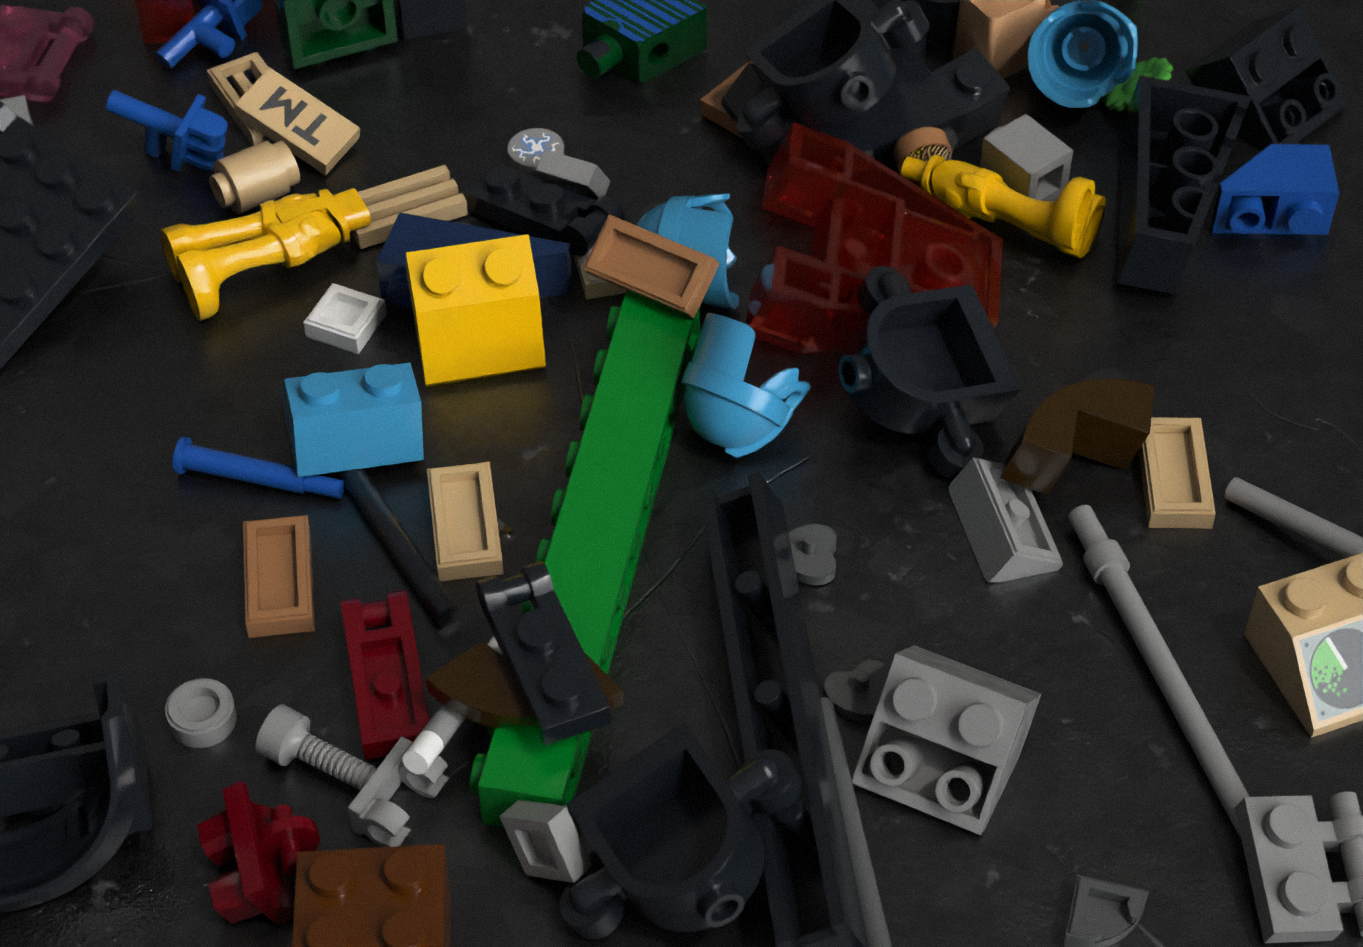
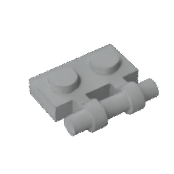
M1340 792L1329 797L1328 801L1333 821L1318 822L1312 795L1244 797L1235 807L1264 943L1333 941L1343 931L1339 913L1355 912L1360 935L1363 936V815L1361 814L1356 793ZM1325 852H1341L1347 882H1332Z

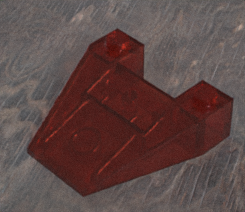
M793 122L767 168L762 208L814 226L812 257L778 245L776 246L750 290L746 324L754 330L755 338L797 353L846 348L850 340L870 316L858 303L857 288L870 270L878 266H888L903 274L910 284L911 293L973 284L993 329H995L999 322L1003 239L946 205V203L847 141Z

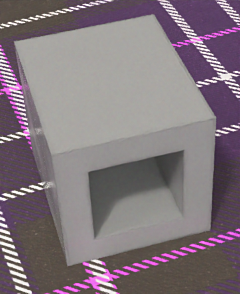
M1024 114L1005 126L995 128L984 137L980 168H986L999 174L1008 187L1027 197L1043 201H1053L1059 197L1063 187L1069 182L1074 150L1030 116Z

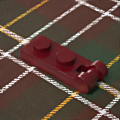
M406 590L387 593V600L361 604L359 597L340 601L365 760L386 757L401 737L414 742L429 722ZM391 625H392V627H387V628H381V629H375V630L366 631L367 629H373V628H379V627H385V626H391Z

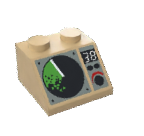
M1363 553L1258 586L1244 636L1310 737L1312 738L1362 721Z

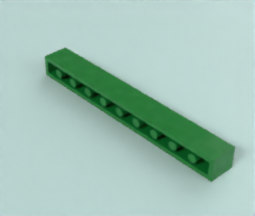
M627 290L622 306L613 305L611 307L607 325V341H610V346L608 350L599 349L597 353L593 377L594 385L597 386L595 395H585L580 414V430L584 431L581 441L572 440L566 459V478H570L567 489L557 488L551 510V525L555 527L552 539L542 538L536 562L542 560L546 565L554 591L583 651L607 675L609 674L685 387L680 382L688 363L692 360L700 335V307L693 319ZM530 600L522 602L521 614L534 610ZM501 724L499 729L487 726V735L492 737L487 754L477 753L470 778V793L479 796L482 824L504 828L499 816L518 800L566 806L571 815V811L566 804L576 796L593 730L544 746L535 726Z

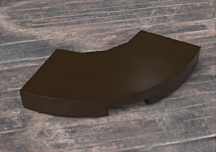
M482 641L426 677L427 692L439 703L468 720L497 729L501 727V724L535 726L503 655ZM585 653L610 705V712L624 704L623 689Z

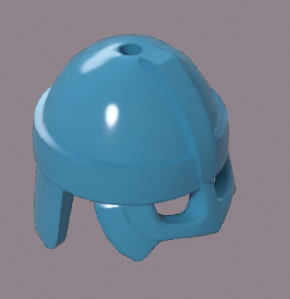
M1079 0L1064 4L1052 11L1040 22L1030 39L1028 65L1032 80L1046 97L1059 105L1069 108L1092 106L1099 101L1100 97L1114 90L1119 84L1126 82L1133 74L1138 48L1137 28L1123 13L1103 1ZM1087 41L1090 44V48L1082 50L1080 43Z
M730 194L672 196L667 202L661 203L647 211L635 224L636 226L711 256L720 263L702 304L729 309L737 308L739 306V296L729 292L727 284V270L737 261L736 255L728 246L733 215L724 201L730 198ZM702 206L711 207L714 211L703 210Z
M708 313L702 325L692 360L688 363L680 382L685 387L684 402L686 416L693 430L702 439L724 448V453L734 458H739L757 452L774 440L783 431L794 414L793 411L808 393L811 386L807 381L801 382L798 380V368H786L775 373L759 388L744 382L755 341L754 330L743 322L722 315Z

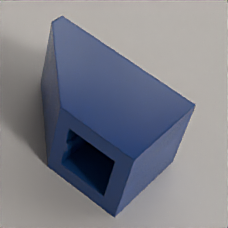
M1317 144L1269 145L1220 183L1211 222L1212 233L1328 235L1339 196L1330 146Z

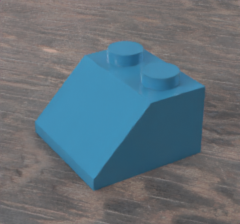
M410 362L394 365L379 364L371 368L332 373L318 372L308 376L286 378L283 380L280 387V396L298 477L424 460L422 405Z

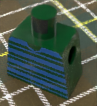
M591 0L584 7L582 13L583 48L577 52V63L583 73L592 79H597L612 69L634 83H645L707 49V6L697 0Z

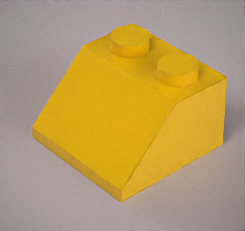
M529 234L406 252V274L425 387L546 368L539 290Z

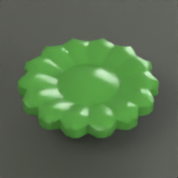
M1154 57L1147 61H1140L1136 64L1131 77L1104 95L1101 100L1109 111L1114 109L1122 111L1127 107L1129 108L1140 75L1170 80L1173 67L1166 58L1158 59Z

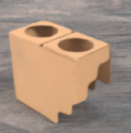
M961 0L952 56L956 59L977 47L999 75L1004 78L1028 66V48L1033 32L1040 22L1052 11L1059 8V6H1053L1049 0Z

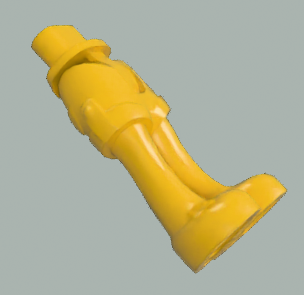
M937 154L931 156L928 162L908 156L901 168V178L907 185L921 188L923 194L928 199L949 211H953L956 215L965 218H981L992 223L996 219L1006 221L1030 235L1055 246L1064 254L1081 259L1090 251L1102 226L1106 199L1105 196L1095 194V181L1080 176L1072 178L1063 187L1056 200L1043 201L1014 191L1003 182L999 174L991 170L980 168L964 161L946 160L943 156Z
M351 188L332 195L328 189L318 191L320 197L315 193L291 194L276 201L269 200L259 204L260 211L250 215L201 225L175 224L159 231L160 242L167 264L174 279L177 282L182 281L188 302L197 320H206L217 313L220 306V285L230 276L243 270L263 265L282 263L288 268L301 265L314 256L336 246L340 241L342 243L350 241L351 231L371 225L370 213L357 190Z

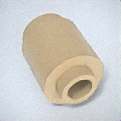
M263 141L219 159L214 163L215 174L209 177L212 192L222 208L230 206L238 215L258 207L263 202L275 200L289 194L290 187L300 182V173L296 160L289 147L283 141L273 144L269 141Z

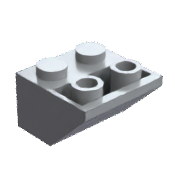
M915 645L897 652L888 673L852 778V783L981 835L984 833L1020 757L1042 694Z

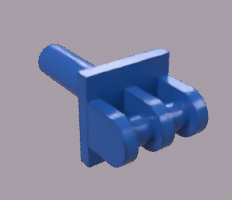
M197 0L201 11L155 53L157 60L165 68L171 70L198 43L222 58L229 56L234 49L235 41L215 27L222 28L242 41L247 36L244 26L260 11L263 0Z
M113 90L111 92L105 110L145 127L144 151L148 155L153 157L162 156L166 152L168 137L174 139L171 169L179 172L183 163L186 162L203 170L212 171L214 170L215 161L223 158L227 122L222 116L205 109V96L198 94L185 117L181 118L119 91Z

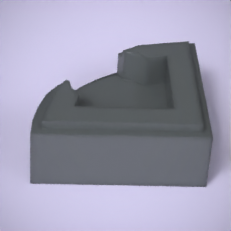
M1077 875L1063 947H1108L1126 937L1138 924L1144 912L1149 891Z

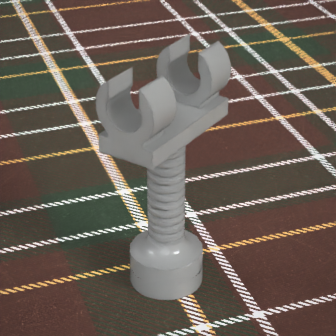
M284 704L277 706L270 712L263 722L256 739V752L281 766H286L295 758H299L301 761H305V763L317 767V769L328 773L330 776H334V778L357 788L360 792L348 807L351 831L360 836L365 834L380 847L400 846L411 831V829L404 826L410 818L409 815L399 806L389 801L402 782L415 793L427 798H434L449 779V777L442 774L448 764L439 755L426 773L418 775L410 772L404 766L402 757L413 742L404 737L399 739L380 766L375 768L373 765H369V763L363 762V760L357 759V757L340 750L338 747H334V745L309 733V717Z

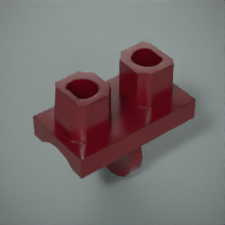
M239 781L222 789L226 809L197 825L201 847L214 864L219 867L236 859L238 869L212 880L211 884H209L212 905L216 912L231 924L263 913L273 923L280 926L294 919V901L288 876L296 875L297 852L315 851L320 844L319 830L312 819L304 816H294L292 807L289 805H279L271 809L269 806L251 802L247 786L242 781Z

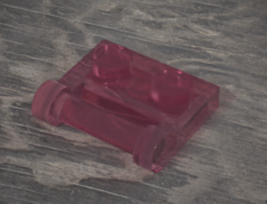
M2 4L0 7V96L16 97L25 95L26 100L40 102L53 100L61 86L59 76L78 43L85 41L94 28L92 16L79 7H69L64 13ZM50 39H55L40 66H35Z

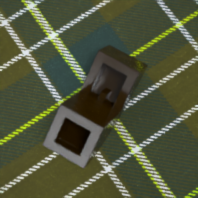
M1107 378L1080 381L1054 392L1036 408L1007 456L1000 479L1048 494L1070 460L1072 453L1126 470L1150 434L1155 386L1136 381Z

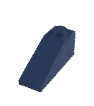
M399 212L376 261L381 299H384L386 304L412 309L406 274V252L520 236V234ZM529 236L539 298L569 294L572 287L570 244Z

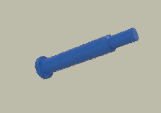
M182 436L178 440L173 454L172 467L174 473L184 474L188 469L300 494L310 492L341 499L344 493V480L321 475L298 477L296 467L192 445V440L189 437Z

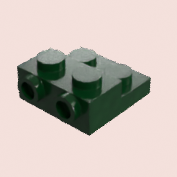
M274 0L281 43L294 69L319 64L326 60L371 50L375 47L398 41L393 0Z

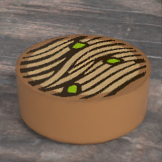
M922 127L903 135L894 145L892 154L898 171L901 174L903 162L908 156L928 162L931 156L937 154L943 156L946 160H951L953 151L947 135L942 129Z

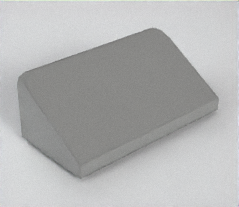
M972 458L950 483L948 490L984 579L987 582L996 583L1058 571L1063 566V562L1032 490L1000 479L1004 464Z

